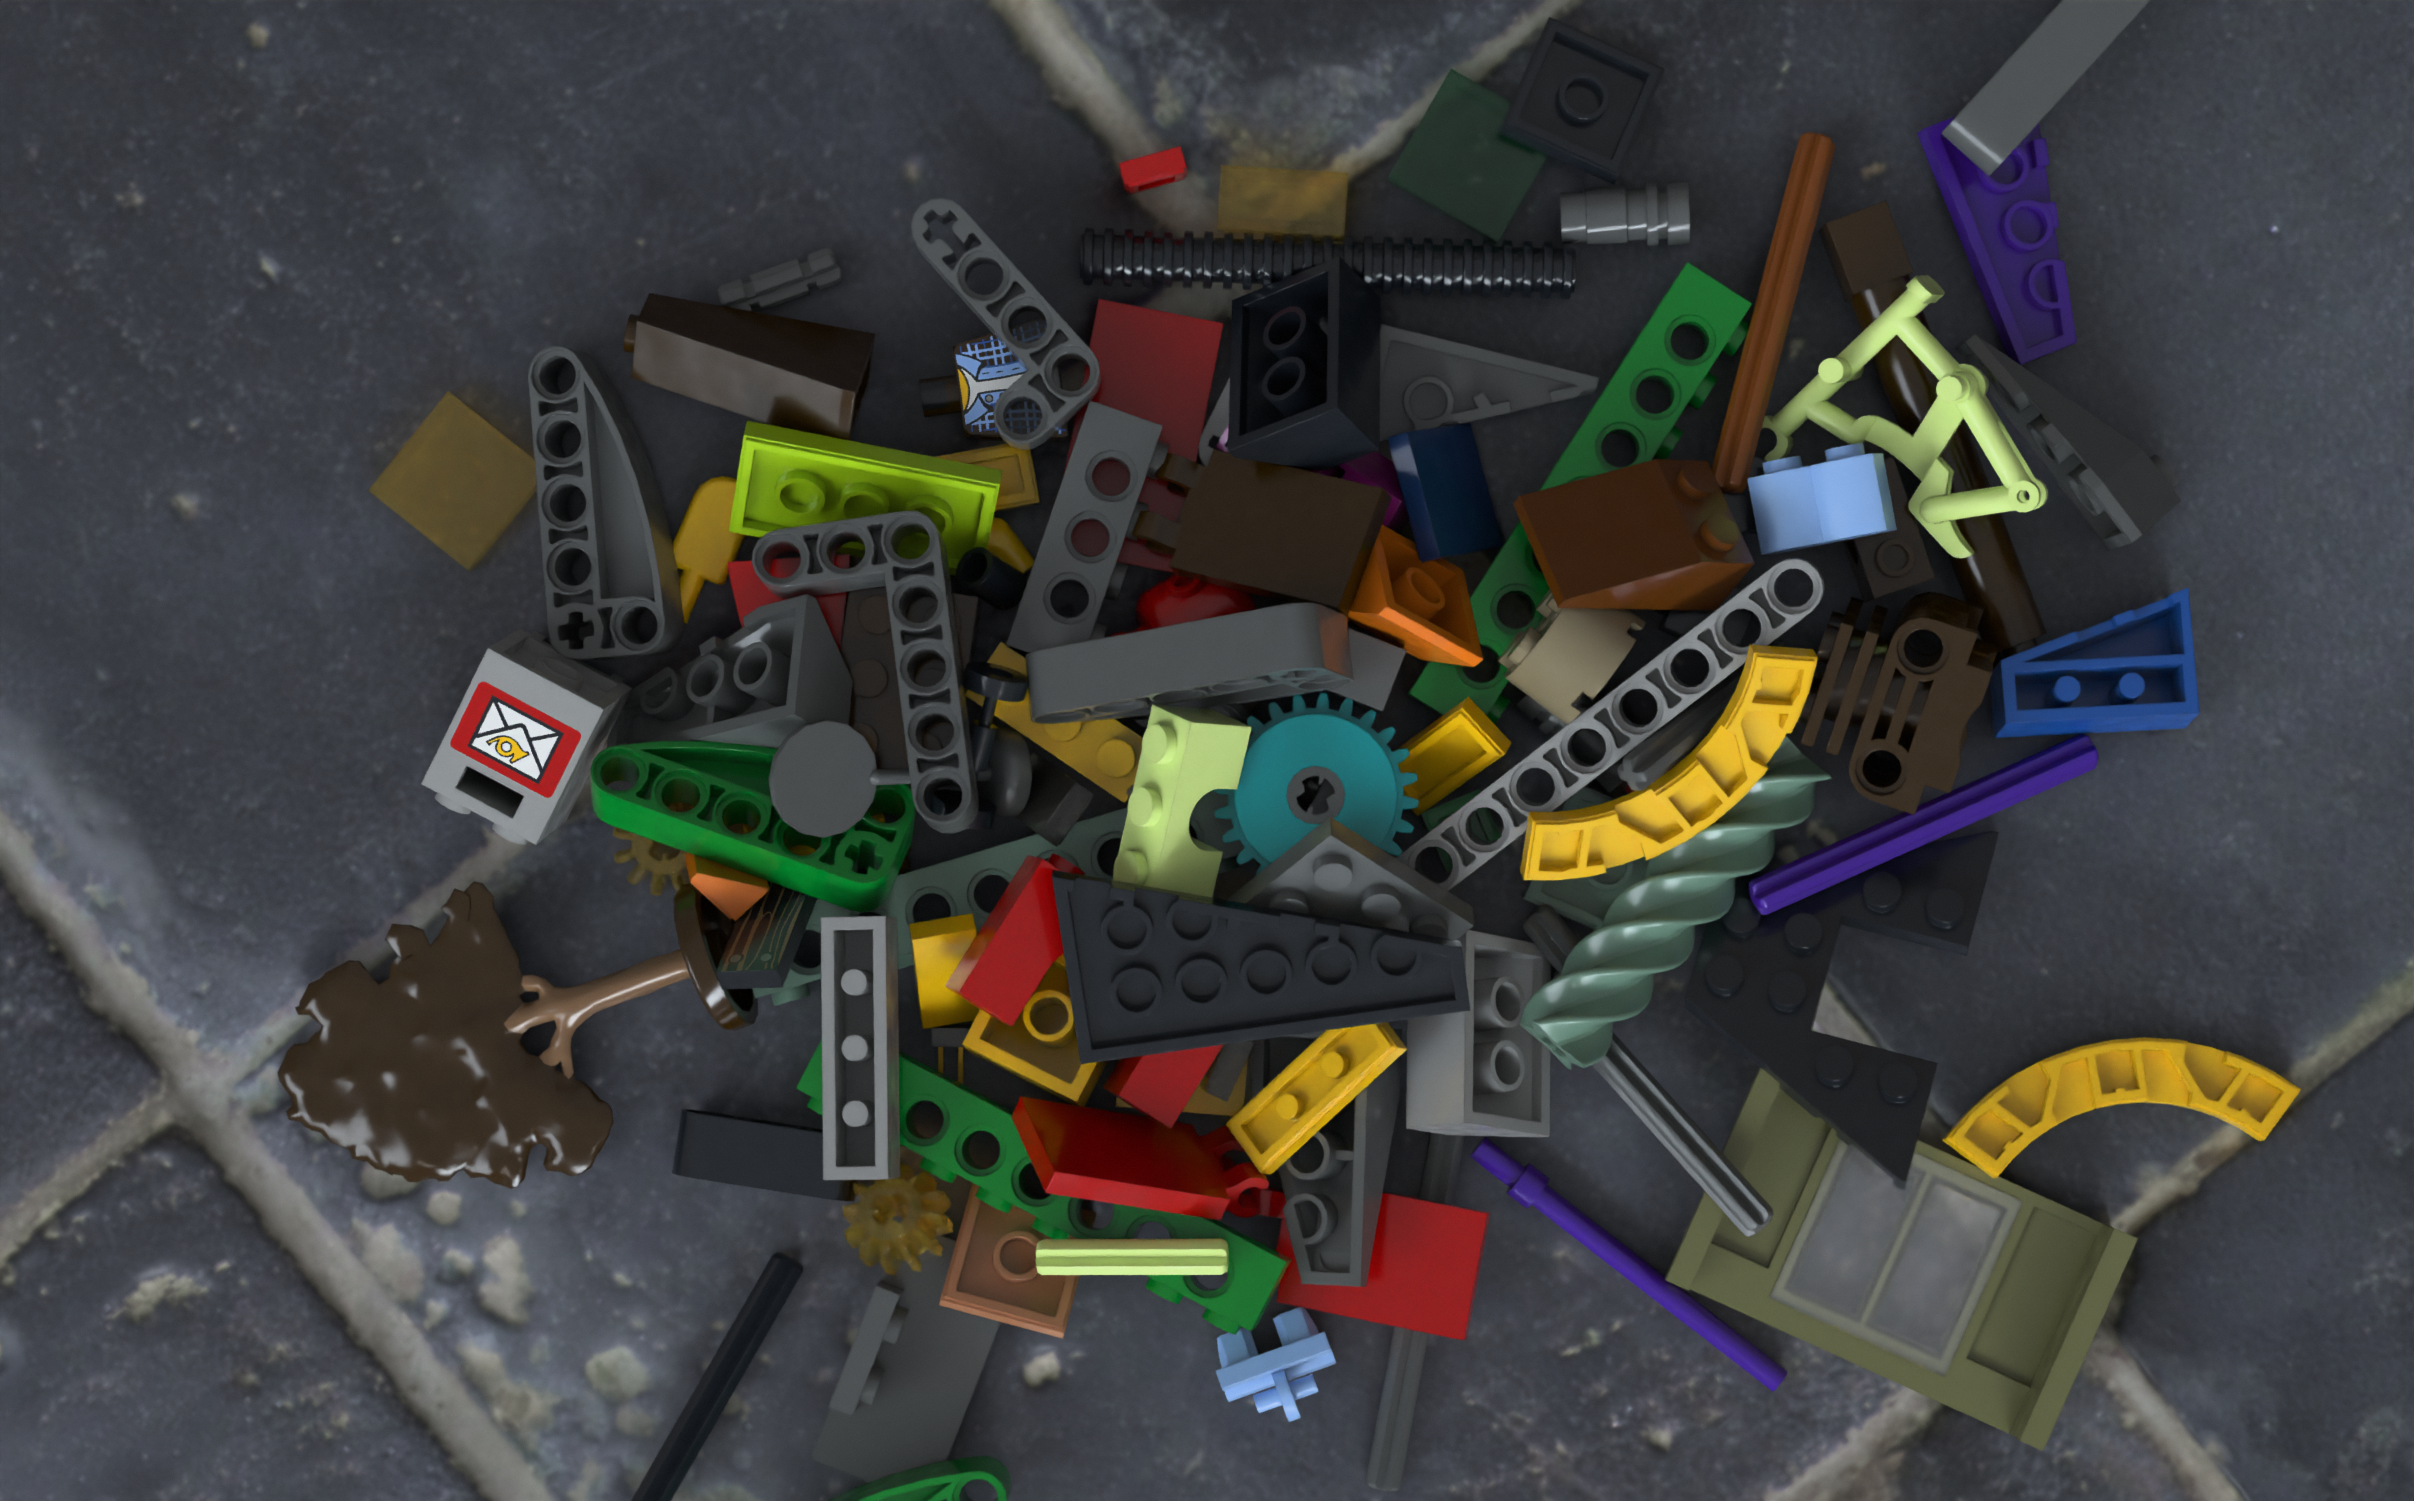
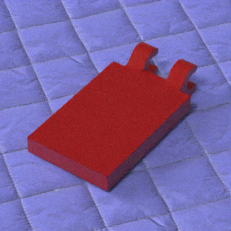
M1021 1096L1011 1117L1045 1193L1221 1220L1225 1211H1230L1235 1216L1242 1218L1255 1216L1257 1208L1250 1195L1242 1192L1251 1187L1267 1189L1269 1186L1266 1175L1261 1174L1254 1163H1241L1235 1166L1230 1157L1222 1156L1230 1150L1245 1152L1227 1126L1219 1127L1207 1135L1198 1136L1191 1124L1175 1122L1170 1129L1149 1117Z
M1270 1187L1267 1189L1250 1188L1249 1195L1257 1208L1256 1214L1282 1218L1276 1251L1292 1259L1280 1281L1276 1302L1463 1341L1467 1339L1491 1212L1383 1191L1366 1287L1302 1284L1283 1213V1208L1286 1205L1284 1191Z

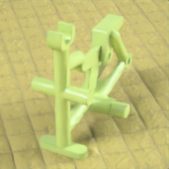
M1920 275L1910 280L1906 284L1908 289L1839 355L1823 360L1818 368L1819 374L1774 416L1765 415L1762 429L1770 428L1777 436V444L1764 459L1768 462L1785 458L1793 447V438L1790 435L1807 419L1849 445L1863 443L1865 440L1873 443L1896 457L1921 480L1920 485L1908 504V508L1914 517L1951 556L1966 558L1975 552L1960 532L1956 523L1957 519L2009 511L2026 513L2038 509L2045 504L2048 498V490L2041 480L2034 477L1988 400L1986 392L1989 389V380L1974 365L1959 364L1916 318L1929 303H1936L1945 294L1944 290L1934 279L1928 275ZM1896 335L1939 380L1936 386L1938 396L1914 436L1883 417L1867 415L1856 419L1827 401L1847 381L1859 379L1863 374L1864 365ZM1963 418L1996 471L2003 486L1951 494L1954 470L1940 455ZM2026 491L2029 493V499L2026 497Z

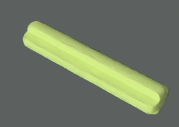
M1043 1239L1037 1243L1035 1254L1037 1272L1041 1275H1221L1227 1272L1229 1266V1248L1227 1241L1224 1239Z

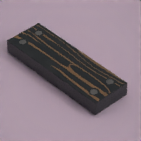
M768 881L769 890L738 918L716 970L721 988L783 987L817 898Z

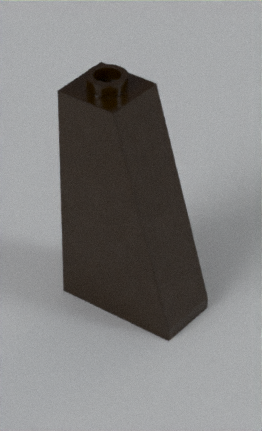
M649 293L640 315L630 314L624 337V352L634 354L631 378L774 426L851 441L869 387L875 333Z

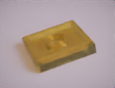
M448 391L368 491L463 567L472 571L537 490L535 459Z

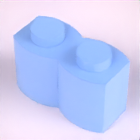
M1863 443L1827 449L1825 450L1826 462L1803 467L1801 456L1762 463L1764 475L1747 478L1761 555L1785 553L1897 530L1883 454H1865Z

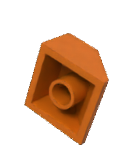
M1382 525L1349 611L1348 622H1352L1376 635L1381 641L1407 650V653L1422 661L1475 667L1483 660L1464 570L1445 559L1421 563L1413 541Z

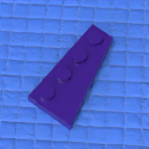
M1952 117L1922 129L1917 135L2007 356L2019 365H2024L2077 343L2065 262L2060 260L2055 231L2059 227L2056 202H2051L2046 166L2050 164L2046 138H2041L2039 123L1998 168L1988 176L1941 134L1955 118Z

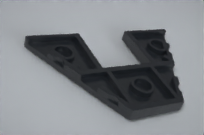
M1989 831L1927 843L1768 915L1758 912L1748 891L1750 881L1761 875L1737 879L1734 901L1729 911L1720 919L1706 923L1686 992L1685 1008L1706 1026L1714 1027L1724 1035L1728 1045L1746 1060L1748 1057L1770 1074L1780 1083L1779 1088L1813 1117L1823 1119L1836 1131V1136L1847 1146L1853 1145L1889 1175L1893 1179V1185L1898 1189L1905 1190L1934 1082L1937 1063L1812 1031L1841 924L1967 956L1999 832Z

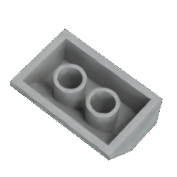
M1468 930L1456 940L1461 941L1470 1011L1408 1019L1406 1129L1453 1136L1549 1137L1550 1050L1522 1028L1519 1022L1523 1010L1532 995L1544 984L1551 981V963L1535 943Z

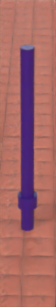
M1486 1137L1477 1144L1470 1157L1507 1185L1506 1193L1526 1209L1531 1205L1768 1389L1774 1391L1782 1383L1788 1373L1787 1370L1680 1287L1666 1281V1276L1548 1186L1550 1178L1530 1163L1525 1167Z

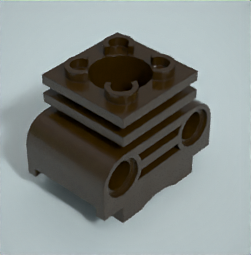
M1926 592L1910 599L1899 615L1891 640L1879 637L1888 609L1876 605L1867 631L1864 632L1855 629L1863 600L1851 597L1845 615L1832 611L1829 623L1825 629L1817 653V661L1827 664L1824 674L1817 671L1814 672L1809 694L1798 719L1799 722L1807 724L1801 743L1813 747L1823 719L1835 722L1825 752L1838 756L1847 727L1860 731L1849 765L1852 785L1861 795L1872 801L1915 815L1925 785L1947 793L1951 792L1961 764V752L1968 735L1967 721L1982 704L1993 672V662L1997 654L1998 645L1977 639V628L1984 607L1942 593ZM1921 629L1930 630L1936 633L1941 640L1935 643L1923 642L1913 632ZM1874 751H1889L1898 759L1893 761L1883 760Z

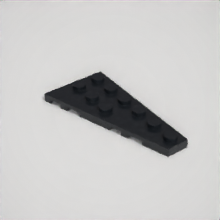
M1052 870V881L1081 1064L1470 1011L1461 941Z

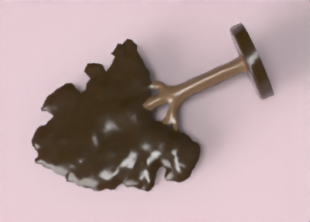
M474 881L465 891L455 888L447 903L440 908L449 916L439 936L431 945L423 929L413 925H391L385 940L398 957L390 965L389 978L378 984L360 961L348 960L326 972L320 979L309 983L299 1006L295 1007L298 1015H310L322 1027L307 1043L294 1044L287 1050L277 1073L280 1083L292 1098V1106L286 1111L288 1119L301 1122L304 1127L320 1132L331 1143L348 1149L352 1159L363 1162L367 1161L375 1169L385 1171L390 1175H402L407 1182H421L427 1179H437L439 1182L449 1181L458 1171L464 1170L470 1178L485 1177L495 1184L513 1189L518 1187L525 1178L528 1157L534 1146L543 1144L546 1147L547 1154L543 1164L547 1171L562 1172L569 1176H576L592 1167L597 1154L601 1151L610 1135L613 1125V1112L610 1105L599 1099L586 1083L576 1080L574 1075L571 1038L576 1028L586 1019L606 1008L691 978L710 1016L721 1028L735 1031L755 1023L758 1016V998H755L752 988H721L716 970L733 931L735 921L733 918L730 920L691 883L680 886L673 899L674 922L680 949L668 954L652 957L634 966L581 985L554 987L545 978H540L533 974H522L519 968L520 958L516 950L513 949L506 934V928L494 909V896L483 883ZM526 991L539 992V999L525 1003L520 995ZM555 1020L557 1028L550 1041V1046L540 1056L529 1054L520 1042L522 1034L530 1027ZM559 1062L562 1064V1072L556 1070V1065Z

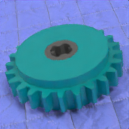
M1320 693L1316 708L1307 709L1301 695H1294L1293 711L1283 714L1281 708L1275 702L1268 704L1272 720L1265 725L1253 716L1247 719L1248 725L1252 727L1253 735L1248 741L1238 789L1213 790L1217 794L1228 796V806L1219 808L1214 811L1216 819L1232 820L1234 828L1227 831L1222 836L1225 844L1240 840L1245 847L1236 859L1239 865L1248 863L1254 858L1261 864L1256 873L1258 875L1329 817H1332L1388 854L1400 856L1402 850L1392 839L1396 832L1412 833L1414 826L1401 819L1402 810L1418 808L1419 800L1404 796L1403 787L1416 782L1417 774L1409 772L1400 773L1398 764L1403 762L1410 753L1407 748L1398 749L1393 752L1390 750L1387 743L1391 741L1396 733L1392 726L1377 733L1371 728L1376 712L1371 709L1359 720L1351 716L1353 700L1348 698L1341 704L1339 711L1329 709L1327 693ZM1312 778H1319V786H1322L1323 782L1327 781L1334 789V794L1327 798L1329 810L1318 815L1313 814L1312 806L1305 812L1297 801L1298 798L1305 794L1303 783Z

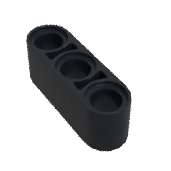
M681 1110L672 1168L673 1174L823 1199L855 1201L858 1180H823V1129L709 1111Z

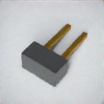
M950 1024L931 1028V1047H938V1071L943 1073V1047H958V1082L963 1084L964 1046L962 1043L971 1028V1024Z

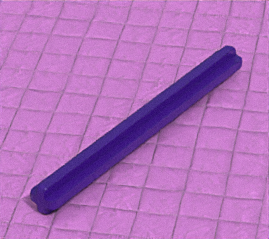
M2078 734L1952 790L1950 793L1925 802L1917 807L1915 815L1903 812L1754 878L1749 883L1748 891L1750 898L1760 914L1768 915L2095 769L2099 759L2097 749L2088 735Z

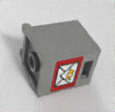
M519 628L487 649L421 784L437 792L435 799L448 809L461 814H470L473 811L494 822L492 829L501 837L517 844L525 845L529 841L537 845L567 820L590 774L592 761L601 752L632 688L625 684L626 679L620 675L613 673L609 676L580 660L566 658L546 642V636L537 631L530 634Z

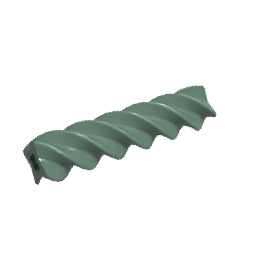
M1785 736L1777 751L1766 764L1768 770L1750 791L1715 823L1688 841L1652 858L1647 865L1643 879L1625 889L1614 900L1606 913L1602 927L1584 937L1572 949L1565 960L1561 975L1544 984L1528 1001L1519 1024L1544 1044L1568 1069L1572 1070V1063L1586 1068L1596 1064L1606 1055L1612 1040L1613 1022L1638 1015L1650 1002L1654 988V973L1668 971L1684 963L1693 949L1695 925L1720 919L1729 911L1734 901L1736 877L1761 871L1770 863L1776 846V829L1800 824L1812 813L1816 801V782L1832 778L1827 772L1804 756L1787 736Z

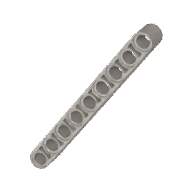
M1788 558L1774 565L1396 859L1447 891L1452 889L1526 832L1529 812H1552L1743 665L1746 661L1749 645L1741 646L1735 644L1728 638L1725 632V622L1727 616L1732 611L1747 609L1757 615L1761 623V633L1756 642L1751 645L1765 646L1769 645L1812 612L1822 601L1825 592L1824 577L1820 569L1811 561L1803 558ZM1788 569L1804 571L1813 582L1812 596L1803 605L1792 606L1786 604L1777 593L1776 583L1778 578ZM1684 649L1700 651L1705 655L1709 663L1708 676L1704 682L1698 685L1683 683L1674 672L1675 658ZM1643 689L1654 696L1658 711L1652 722L1636 724L1626 717L1623 711V700L1630 690ZM1590 728L1603 736L1606 742V752L1601 761L1588 764L1580 761L1575 756L1572 750V740L1578 730ZM1540 768L1551 775L1555 791L1549 801L1537 803L1525 796L1521 787V780L1523 774L1528 769ZM1488 807L1500 814L1504 830L1498 840L1487 842L1479 839L1474 834L1471 828V818L1476 809ZM1436 846L1449 853L1453 862V869L1449 878L1435 880L1424 873L1421 867V856L1427 847Z

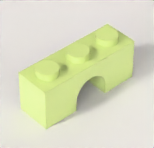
M1152 704L1147 729L1142 739V751L1133 791L1128 801V813L1118 856L1114 863L1112 880L1213 897L1223 852L1190 836V816L1197 802L1206 793L1215 789H1238L1251 726L1213 709Z

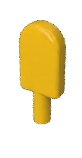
M726 476L714 477L698 487L672 543L677 568L682 570L679 582L684 623L686 624L705 581L707 580L716 585L726 583L729 577L728 562L736 561L746 535L729 532L737 481L735 478Z

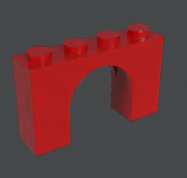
M1052 853L1047 861L1027 855L945 987L996 1020L1010 1026L1014 1025L1048 969L1064 953L1052 881V870L1085 875L1081 869L1055 853ZM1223 1045L1120 1059L1103 1088L1153 1121L1171 1129Z

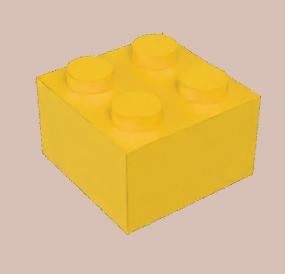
M1064 953L1048 969L1013 1026L996 1020L980 1009L962 1043L969 1053L1072 1105L1085 1107L1108 1062L1101 1061L1081 1064Z

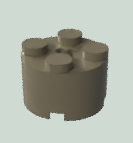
M1549 589L1536 607V611L1544 616L1536 629L1530 626L1525 633L1519 631L1505 648L1498 662L1507 668L1504 675L1505 679L1568 725L1581 713L1571 704L1574 703L1576 705L1584 693L1591 699H1594L1636 642V639L1628 633L1643 629L1646 621L1630 609L1558 608Z

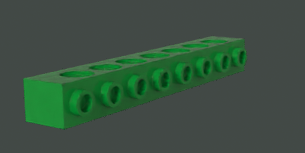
M1687 262L1538 491L1625 468L1610 465L1602 455V441L1610 434H1622L1632 441L1635 448V457L1629 466L1651 461L1652 458L1667 459L1683 434L1682 430L1674 426L1687 404L1698 410L1718 380L1717 377L1708 371L1719 354L1723 351L1732 357L1745 339L1750 323L1743 319L1752 303ZM1681 327H1689L1696 330L1701 335L1704 343L1701 357L1694 360H1686L1679 357L1671 346L1673 331ZM1648 380L1657 381L1664 385L1669 393L1667 410L1658 414L1648 413L1643 410L1636 399L1638 385ZM1520 520L1470 596L1480 647L1489 649L1497 660L1495 676L1488 682L1477 683L1465 675L1462 665L1428 661L1407 693V696L1440 717L1469 697L1496 724L1510 702L1509 698L1501 694L1508 683V680L1504 678L1507 668L1499 663L1498 659L1519 631L1525 633L1530 626L1536 629L1544 616L1536 611V607L1550 589L1544 574L1538 571L1533 564V549ZM1516 593L1529 601L1532 608V616L1526 627L1512 629L1500 621L1497 615V605L1502 596Z
M821 1039L796 1089L811 1096L806 1106L823 1116ZM899 1050L900 1146L903 1145L923 1156L919 1167L949 1183H953L956 1176L959 1175L978 1185L979 1189L975 1196L1000 1211L1010 1213L1013 1205L1036 1216L1031 1226L1052 1239H1068L1070 1235L1077 1239H1138L1140 1229L1147 1222H1158L1165 1226L1169 1231L1171 1239H1224L1227 1241L1229 1248L1228 1277L1222 1287H1205L1198 1281L1196 1275H1146L1149 1279L1145 1287L1175 1304H1179L1183 1296L1206 1307L1202 1315L1203 1319L1231 1334L1236 1335L1240 1326L1249 1331L1257 1327L1292 1260L1291 1258L1219 1220L1113 1204L1114 1215L1111 1222L1104 1228L1091 1226L1082 1215L1084 1199L1051 1194L1047 1198H1040L1029 1191L1025 1182V1176L1032 1162L1011 1118L1014 1111ZM925 1101L935 1103L941 1109L944 1118L942 1129L932 1138L921 1135L916 1130L913 1122L916 1108ZM980 1131H987L993 1134L1000 1145L999 1158L989 1168L977 1165L972 1160L969 1152L972 1138Z

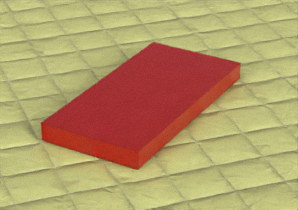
M1099 299L1089 348L1099 362L1101 383L1099 391L1091 401L1162 425L1158 440L1170 444L1167 453L1176 454L1197 463L1198 446L1203 433L1224 323ZM1085 365L1081 388L1089 380L1090 370L1087 365ZM1088 404L1075 416L1065 471ZM1107 460L1095 467L1092 473V480L1099 492L1104 495L1115 496L1127 489L1129 473L1121 463ZM1145 477L1137 501L1149 504L1148 512L1159 514L1177 523L1187 496L1170 492L1167 489L1169 481ZM1083 521L1073 529L1071 541L1078 553L1087 557H1094L1106 550L1109 536L1104 526L1096 521ZM1124 538L1117 562L1175 574L1169 567L1173 555L1160 554L1148 550L1145 547L1147 542L1145 539L1138 538L1135 541Z

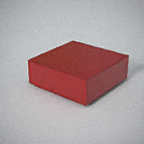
M1181 146L1119 163L1124 189L1129 195L1185 180L1187 176V167Z

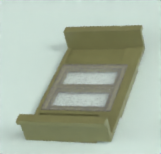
M1759 1068L1722 1149V1153L1772 1207L1774 1213L1772 1220L1759 1233L1748 1237L1740 1231L1704 1190L1665 1280L1688 1291L1691 1289L2009 1433L2019 1441L2044 1451L2138 1238L2098 1222L1999 1176L1993 1179L1979 1167L1919 1140L1905 1190L1898 1189L1893 1185V1179L1856 1147L1853 1145L1847 1146L1836 1136V1131L1821 1118L1813 1117L1779 1088L1780 1083L1764 1069Z

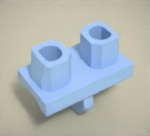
M1303 1307L1281 1313L1273 1318L1282 1347L1266 1353L1258 1354L1251 1331L1245 1328H1240L1236 1335L1226 1333L1217 1337L1219 1359L1222 1368L1216 1370V1374L1228 1402L1276 1386L1253 1395L1258 1413L1282 1405L1289 1422L1301 1418L1296 1400L1317 1393L1319 1390L1313 1374L1291 1382L1289 1380L1336 1364L1325 1331L1318 1332L1316 1325Z

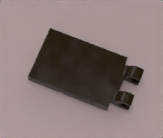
M1213 450L1207 467L1185 457L1167 453L1164 463L1158 468L1154 476L1157 479L1169 481L1167 489L1170 492L1187 497L1177 523L1156 513L1140 512L1132 535L1136 538L1147 540L1145 547L1148 550L1160 554L1173 555L1169 567L1179 576L1194 580L1198 579L1202 582L1289 603H1316L1348 617L1392 499L1383 488L1280 464L1239 459L1233 457L1230 453Z

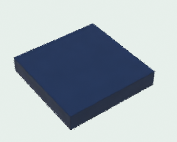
M1471 423L1409 431L1388 438L1389 448L1421 563L1487 551L1503 546Z

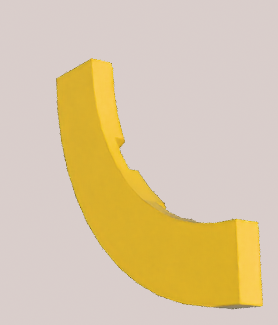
M1749 644L1741 677L1721 717L1708 735L1689 755L1646 789L1634 791L1609 802L1582 809L1558 812H1529L1520 867L1523 880H1565L1607 873L1606 868L1623 865L1645 857L1646 860L1654 858L1688 841L1715 823L1735 806L1768 770L1766 764L1777 751L1786 734H1791L1811 688L1818 660L1814 650Z
M2144 1037L2108 1040L2079 1046L2053 1055L2015 1073L1987 1092L1965 1112L1942 1141L1993 1179L1998 1178L2013 1158L2025 1147L2052 1127L2076 1115L2117 1104L2156 1103L2193 1109L2217 1117L2238 1127L2256 1140L2264 1141L2301 1089L2276 1072L2254 1061L2209 1046L2188 1043L2179 1039Z

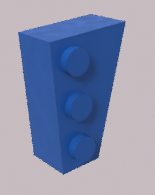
M2189 588L2172 593L2167 598L2139 609H2131L2113 616L2108 621L2077 633L2074 631L2000 660L1990 678L1994 738L2186 728L2200 714Z

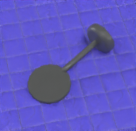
M828 720L803 724L788 735L773 756L768 779L771 801L781 819L799 833L823 838L844 833L860 821L874 800L877 785L911 784L909 768L877 769L875 754L865 737L847 724ZM1012 727L997 728L987 770L984 772L979 771L976 783L978 796L989 800L997 807L995 817L1017 816L1025 808L1030 795L1032 782L1031 759L1027 744L1020 732Z

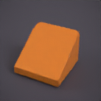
M688 852L685 854L690 883L730 920L733 918L736 921L769 890L767 880Z

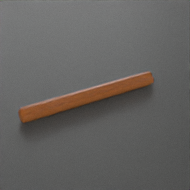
M1805 132L1798 140L1711 468L1721 491L1724 493L1741 494L1746 489L1748 482L1747 478H1749L1835 152V145L1831 141V137L1824 134Z

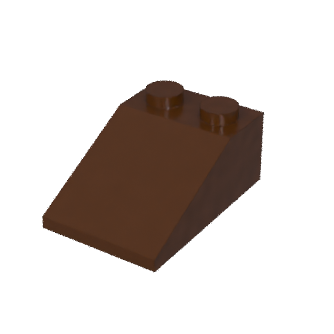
M1654 459L1521 495L1513 504L1558 608L1716 611L1755 564L1708 461Z

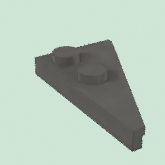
M1382 324L1380 329V442L1389 440V437L1404 432L1462 424L1592 394L1597 389L1599 377Z

